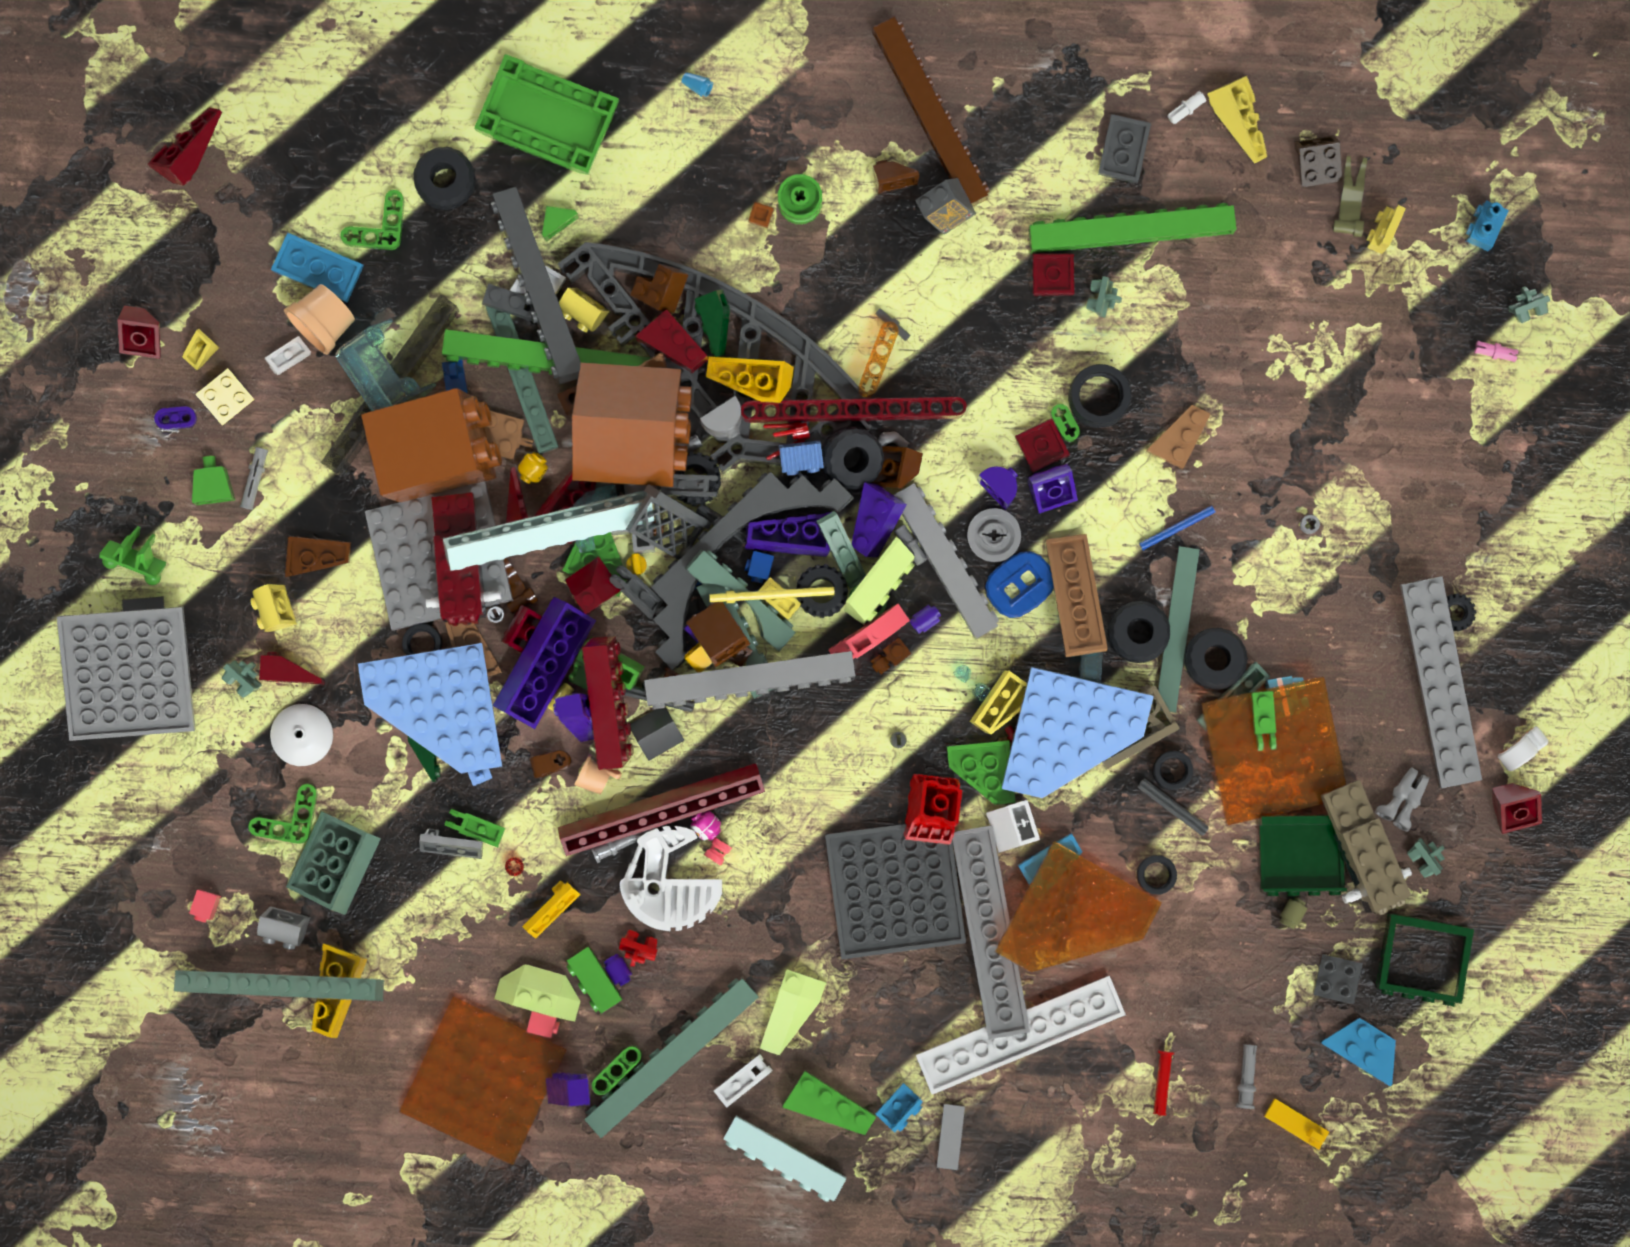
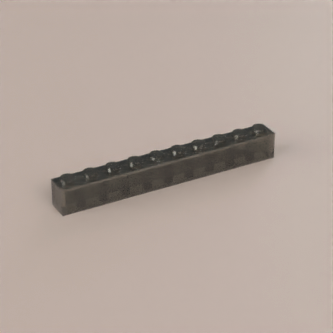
M441 294L438 296L323 458L321 464L339 477L343 476L367 442L361 414L387 408L395 403L444 334L445 329L448 328L460 311L457 305Z

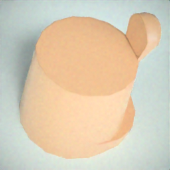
M589 754L574 785L601 795L609 776L620 779L622 773L615 769L598 770V763L592 759V754Z

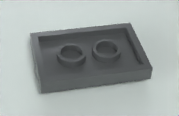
M1111 114L1098 175L1138 184L1151 123Z

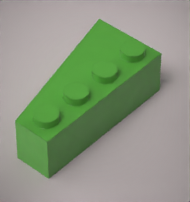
M806 1070L782 1106L783 1108L863 1135L867 1133L876 1118V1115Z

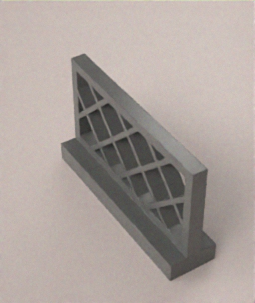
M648 484L644 490L648 494L626 530L680 560L684 556L683 551L688 546L693 545L702 529L706 528L708 530L712 522ZM654 502L655 510L647 513L650 503ZM667 511L668 518L661 520L660 513ZM655 516L656 523L648 525V518ZM680 519L681 525L674 528L673 521ZM643 521V528L634 530L638 522ZM668 524L669 530L662 533L661 526ZM695 526L693 532L687 536L686 529ZM656 528L657 535L650 538L649 531ZM681 531L682 538L675 540L674 534ZM669 536L670 543L663 545L662 539ZM682 544L679 554H676L675 546Z

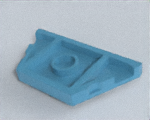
M1357 1018L1349 1025L1321 1041V1044L1391 1087L1396 1040L1361 1018Z

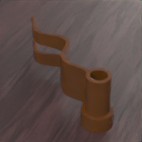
M506 557L504 563L513 601H509L506 604L511 613L514 614L518 611L520 605H532L539 600L531 587L526 589Z

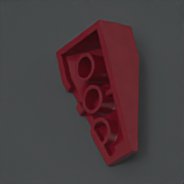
M572 469L542 504L534 517L589 504L596 482L573 480Z

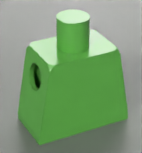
M215 456L203 457L204 468L194 470L192 503L197 506L235 501L227 469L223 466L216 467Z

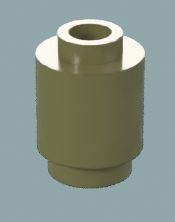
M1296 897L1294 900L1289 899L1280 915L1281 919L1279 922L1294 930L1296 926H1299L1308 909L1305 907L1306 903Z

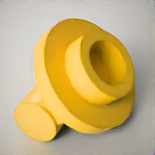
M631 554V557L627 560L626 567L632 574L637 576L646 571L647 562L641 555Z

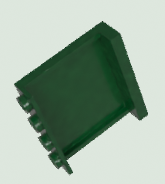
M1329 816L1259 817L1260 892H1266V896H1279V892H1287V896H1300V892L1308 891V896H1320V891H1329V895H1341V891H1347L1344 878V860L1341 856V851L1338 849V843L1333 837L1336 832Z

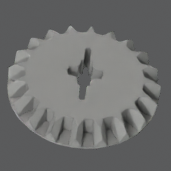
M992 508L978 513L972 519L968 527L967 538L971 550L977 557L984 561L999 562L1011 557L1016 552L1021 541V530L1017 520L1010 513L1002 509ZM992 530H996V534L1005 536H1000L996 538V541H992V537L985 535L992 533Z

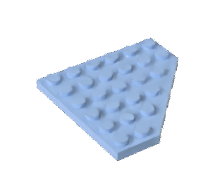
M482 643L358 664L364 705L460 773L503 767Z
M1031 667L1001 788L1039 798H1044L1144 737L1154 696Z

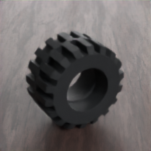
M689 452L687 454L686 471L691 468H700L707 475L718 476V481H709V492H717L718 494L721 486V475L716 462L707 454ZM675 470V474L684 475L686 471ZM676 496L679 501H683L686 505L692 504V506L703 505L705 502L713 500V497Z
M818 564L815 567H809L798 579L796 589L810 588L815 581L823 579L833 585L834 596L827 603H817L811 596L797 597V600L802 604L800 607L813 617H831L833 614L838 613L845 605L848 595L846 579L835 567H829V565L824 564V566H820Z

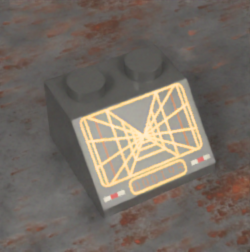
M958 178L943 181L915 200L924 218L943 234H947L976 215Z

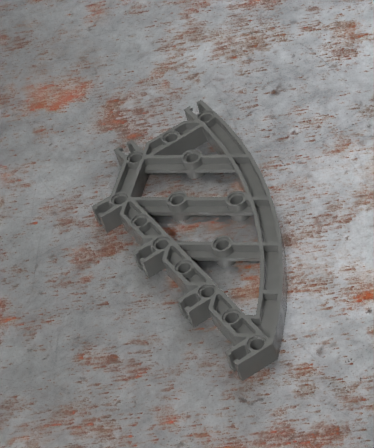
M585 242L558 263V267L563 274L567 272L566 276L571 284L588 272V280L612 311L616 315L622 316L608 327L613 337L617 335L615 331L625 325L630 330L622 338L620 336L616 338L621 347L635 338L650 322L617 282L615 271L653 279L658 265L661 264L675 267L688 274L683 291L687 292L682 327L700 348L704 331L702 329L703 321L701 316L698 315L695 309V298L723 289L730 312L742 319L738 350L739 359L758 360L761 332L778 342L796 357L791 400H796L799 394H804L807 396V400H812L815 374L839 399H869L852 378L803 332L767 306L716 278L664 258ZM588 254L590 260L583 263L579 260L580 256ZM576 262L579 267L570 275L565 268ZM607 286H614L616 288L613 294H606L604 291ZM637 317L641 319V322L638 326H632L630 320ZM696 324L699 329L697 332L691 333L687 330L688 326ZM748 331H754L757 335L754 339L750 340L745 337V334ZM639 342V345L647 355L653 358L656 352ZM664 357L667 368L681 369V383L684 381L691 382L690 409L699 420L717 408L697 382L698 369L692 374ZM733 391V397L736 396L740 407L745 402L753 401L754 399L750 396L742 397L738 394V391ZM854 405L847 409L851 415L859 412V410L855 409ZM874 405L868 408L872 414L879 413ZM811 406L806 409L808 415H810ZM751 407L745 409L744 414L747 417L752 416ZM790 407L789 416H794L797 410L794 407ZM838 408L830 415H836L839 411ZM742 419L738 428L739 434L729 440L728 437L718 438L713 436L718 443L726 444L710 455V458L717 464V458L725 453L729 454L732 459L724 467L722 464L718 466L723 475L740 461L781 466L780 455L770 460H766V457L778 451L779 445L792 444L797 439L793 440L791 434L787 435L786 443L749 439L751 423H747ZM876 420V422H877L878 424H880V423L883 421V420ZM851 421L819 422L809 430L810 438L805 439V442L820 440L822 449L825 440L830 436L822 433L823 427L830 426L834 432L842 427H851ZM858 421L863 429L869 432L873 429L872 425H868L866 421ZM734 445L742 446L743 450L740 454H734L731 451ZM799 471V474H796L799 478L803 475L801 471Z

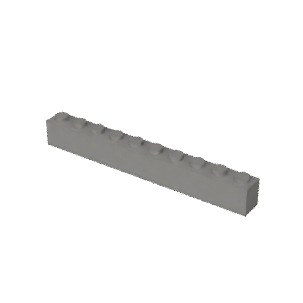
M852 651L649 679L644 680L648 706H652L653 709L665 708V704L673 703V706L686 705V701L694 700V704L707 702L706 698L715 697V701L725 700L727 695L735 694L736 698L748 696V692L756 691V695L769 693V689L776 688L777 692L788 691L790 686L804 689L810 688L812 683H818V686L831 685L833 680H839V683L851 682V678L855 677Z

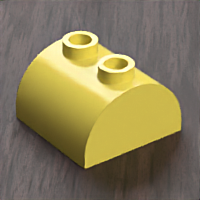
M567 288L559 302L564 318L569 321L572 318L578 321L576 326L586 333L588 330L593 332L610 312L578 288Z
M267 584L253 591L254 597L251 598V605L255 610L258 609L260 617L257 618V624L260 629H264L265 632H272L297 624L285 585Z

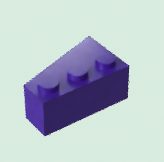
M864 482L851 543L853 548L866 557L878 558L907 504L878 484Z

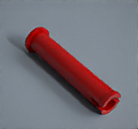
M1158 1050L1160 1055L1153 1114L1166 1116L1171 1062L1174 1052Z

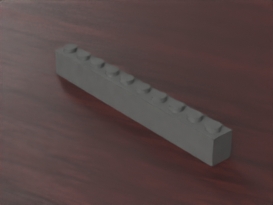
M514 187L494 193L493 202H490L493 214H498L499 220H497L500 232L504 231L506 236L503 239L507 250H511L513 255L510 257L513 268L518 269L517 279L520 287L524 286L526 293L523 294L526 304H530L533 311H530L532 321L539 326L537 330L540 342L544 341L546 345L544 353L547 360L551 359L553 366L550 368L553 378H558L559 384L578 379L581 362L517 188Z

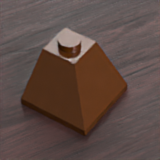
M881 160L876 162V165H873L872 171L878 194L918 185L919 172L894 161L888 162V160Z
M882 446L884 454L883 467L877 478L871 483H876L882 488H903L919 474L923 453L907 447Z

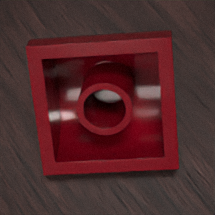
M520 605L509 627L504 632L501 642L522 653L542 616Z

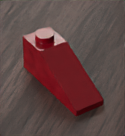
M267 652V655H261L260 681L325 685V680L292 661L279 656V652Z

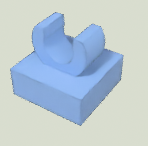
M490 769L468 772L473 786L493 778Z

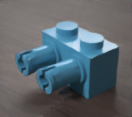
M1487 200L1482 206L1478 205L1474 212L1476 217L1474 224L1470 223L1465 233L1468 235L1466 242L1489 251L1496 241L1509 210L1503 208L1500 203H1491Z

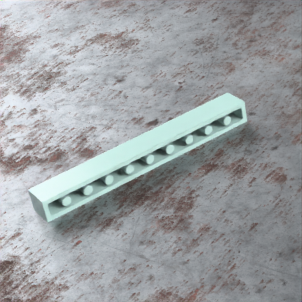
M643 490L444 538L443 543L447 562L451 570H461L468 566L481 565L496 559L502 560L509 556L522 555L533 550H543L550 546L563 545L574 540H584L587 537L604 535L611 531L625 530L648 493ZM652 502L647 508V513L653 511ZM654 516L648 518V522L654 521ZM643 521L638 522L637 525H643Z

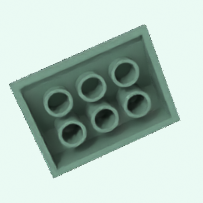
M321 811L286 887L330 910L345 915L381 838Z

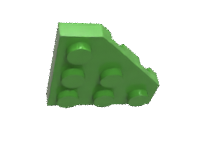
M611 532L604 535L587 537L584 540H577L562 571L572 575L599 556L610 573L620 577L616 569L619 565L623 566ZM619 592L615 596L620 597L621 592Z
M1009 740L947 747L949 768L994 805L1016 803L1015 793L1001 788L1010 754Z

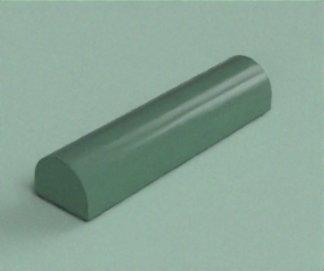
M1254 662L1244 672L1242 677L1234 685L1230 686L1196 721L1207 733L1212 735L1251 697V692H1256L1270 676L1257 662Z

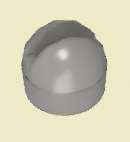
M498 605L491 606L487 611L488 619L494 623L500 622L504 617L503 609ZM492 609H496L499 617H495Z

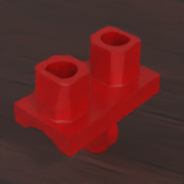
M629 930L625 938L622 937L619 950L626 952L624 958L632 960L630 966L635 967L636 962L644 964L646 959L655 961L658 950L656 949L657 939L647 937L643 945L637 943L639 933Z

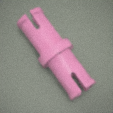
M1479 340L1476 342L1475 346L1477 348L1474 349L1476 354L1492 356V359L1501 358L1515 362L1517 356L1514 355L1518 354V349L1503 347L1499 343L1494 345Z

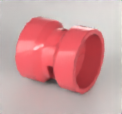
M715 837L711 842V848L707 849L704 855L717 864L722 865L724 856L732 848ZM715 847L722 851V854L715 850Z

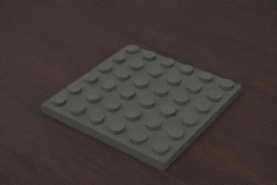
M906 824L825 835L841 960L966 943L952 842L951 844L905 840L903 833L907 826Z

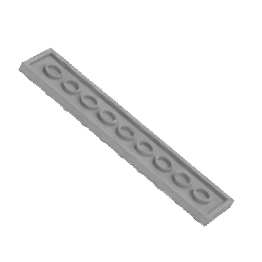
M1439 576L1401 584L1400 588L1440 788L1480 781L1482 776L1443 577Z
M990 825L956 831L952 842L988 1040L1030 1033L993 827Z

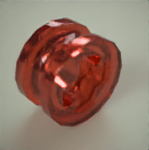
M517 857L510 858L506 861L505 870L511 876H518L524 871V863ZM512 861L520 864V869L517 868L519 871L514 873V870L509 869Z

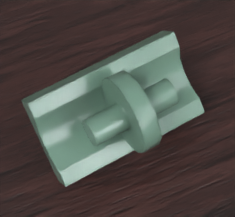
M1104 276L1102 280H1092L1091 291L1099 293L1098 300L1089 298L1086 305L1088 311L1094 312L1102 318H1106L1108 308L1114 309L1115 303L1122 302V297L1117 296L1118 289L1113 288V282L1109 280V277Z
M1524 286L1520 289L1521 294L1516 296L1518 303L1508 306L1509 312L1515 315L1517 321L1524 323L1531 319L1528 310L1534 308L1537 316L1548 313L1547 302H1550L1549 295L1544 296L1543 293L1537 294L1536 289L1529 291Z
M234 660L230 664L227 663L223 668L225 672L222 680L229 685L237 680L241 685L236 691L242 698L262 686L256 679L258 674L253 670L256 666L254 662L247 665L244 661L238 663Z
M1420 838L1407 854L1413 862L1420 857H1423L1427 862L1419 867V871L1424 878L1433 874L1437 876L1443 869L1437 859L1440 862L1445 859L1441 853L1445 847L1443 845L1437 847L1432 841L1428 844L1432 850L1430 851L1422 838Z

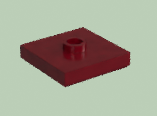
M1074 254L1032 255L1033 296L1074 295Z
M1052 418L1015 436L1032 474L1070 456Z

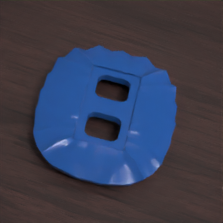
M1031 551L1020 552L1004 561L988 576L985 585L987 598L1000 614L1009 618L1021 617L1031 612L1044 602L1054 589L1049 564L1040 555ZM1026 571H1031L1036 578V581L1030 586H1027L1021 579V575ZM1011 583H1014L1020 591L1013 599L1004 591L1005 587Z

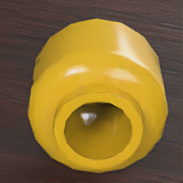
M536 452L526 454L517 468L521 474L520 479L528 484L531 481L535 483L540 482L548 470L547 460Z

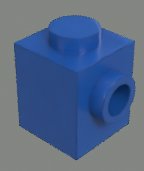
M756 551L753 552L752 559L747 560L745 571L748 572V577L751 578L752 582L763 584V581L769 579L774 556Z

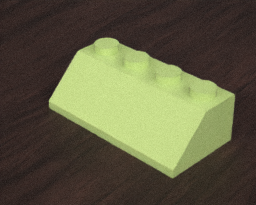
M896 537L846 601L844 611L863 625L875 618L878 613L875 610L878 606L886 604L890 598L889 592L892 589L896 590L902 583L900 578L903 574L906 573L908 575L915 566L913 564L915 556L899 538Z

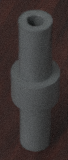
M881 308L875 313L887 324L886 327L891 332L897 333L904 341L909 339L911 335L899 325L900 322L891 318Z

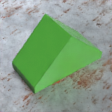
M546 206L542 231L544 240L547 242L579 218L578 213L571 209Z

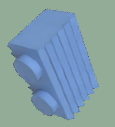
M820 440L779 445L782 473L796 475L802 470L814 473L820 471L819 468H824Z

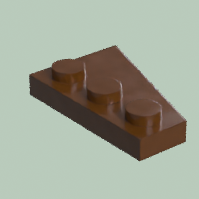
M288 536L285 577L350 563L351 542Z

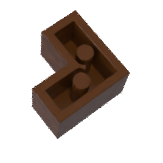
M659 264L653 279L637 276L630 295L657 310L665 311L667 309L669 312L675 313L688 274L675 267Z

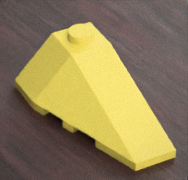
M1247 76L1207 93L1210 105L1251 160L1257 163L1266 158L1267 153L1263 134L1257 127L1259 115L1254 113L1253 102H1256Z

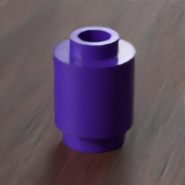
M927 605L914 614L909 622L918 634L921 632L925 633L940 622L939 617L941 614L935 606L930 607Z
M618 954L603 962L606 966L604 969L614 985L619 984L623 986L631 981L630 976L632 972L624 959L620 958Z

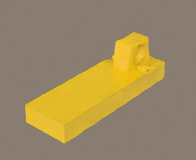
M559 881L552 888L555 895L522 926L535 939L580 896V893L568 882L565 884Z
M1275 1098L1264 1115L1270 1121L1318 1150L1329 1134V1131Z

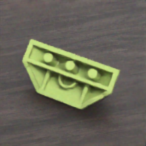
M527 964L500 978L494 998L513 1006L574 1022L581 1002L566 975Z

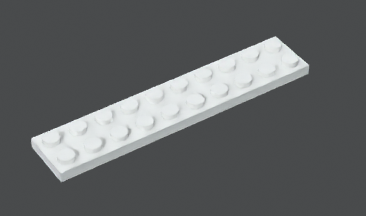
M1110 976L1026 1009L1030 1033L988 1040L985 1026L917 1054V1060L931 1094L933 1095L1126 1015Z

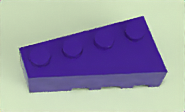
M832 512L749 523L746 528L745 549L827 557L830 548L819 528L817 520Z
M563 1072L553 1073L552 1078H546L548 1104L562 1106L590 1104L587 1074Z

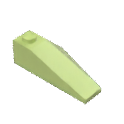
M789 969L786 970L760 1049L777 1055L782 1053L820 1003L826 982Z

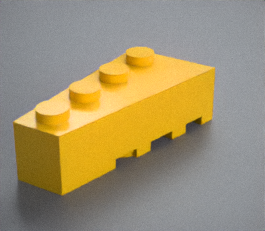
M323 944V956L319 969L321 970L320 977L361 978L368 959L330 944ZM317 998L311 1030L329 1038H337L352 1000Z

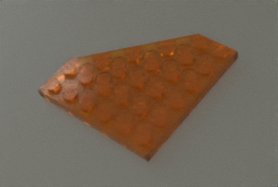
M1053 841L994 952L1029 972H1035L1143 940L1162 902Z

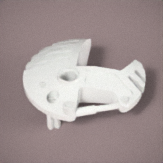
M670 826L663 827L664 831H659L656 828L640 836L637 839L638 847L632 862L628 866L625 877L620 881L622 897L633 915L644 924L664 931H671L672 927H676V931H679L685 925H687V928H691L698 919L699 923L702 922L709 909L711 914L717 906L722 894V879H666L669 853L698 838L695 831L675 826L677 830H672ZM644 847L646 851L643 878H632L637 866L636 863ZM654 882L659 885L660 889L657 894H651L648 891L650 883Z

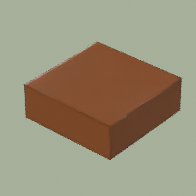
M754 202L748 223L768 229L774 208Z

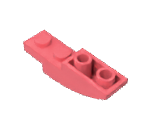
M899 603L875 617L871 622L864 624L861 629L829 648L828 651L830 654L852 651L853 659L858 658L891 636L910 620Z

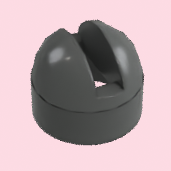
M895 732L891 735L890 743L894 748L905 746L907 738L904 733ZM896 735H900L901 745H897Z

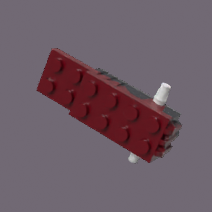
M474 493L431 497L439 596L426 599V607H439L440 618L454 627L460 623L464 625H470L471 623L479 624V618H486L485 603L502 599L501 591L484 592L481 565L476 564L461 570H451L446 559L443 543L444 538L477 531Z

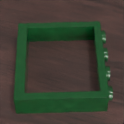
M1387 914L1375 988L1381 989L1382 994L1392 996L1394 992L1402 993L1401 997L1414 999V995L1421 996L1422 1001L1435 1003V999L1442 1000L1443 1005L1455 1007L1456 1003L1462 1004L1474 929ZM1396 924L1464 936L1455 996L1386 984Z

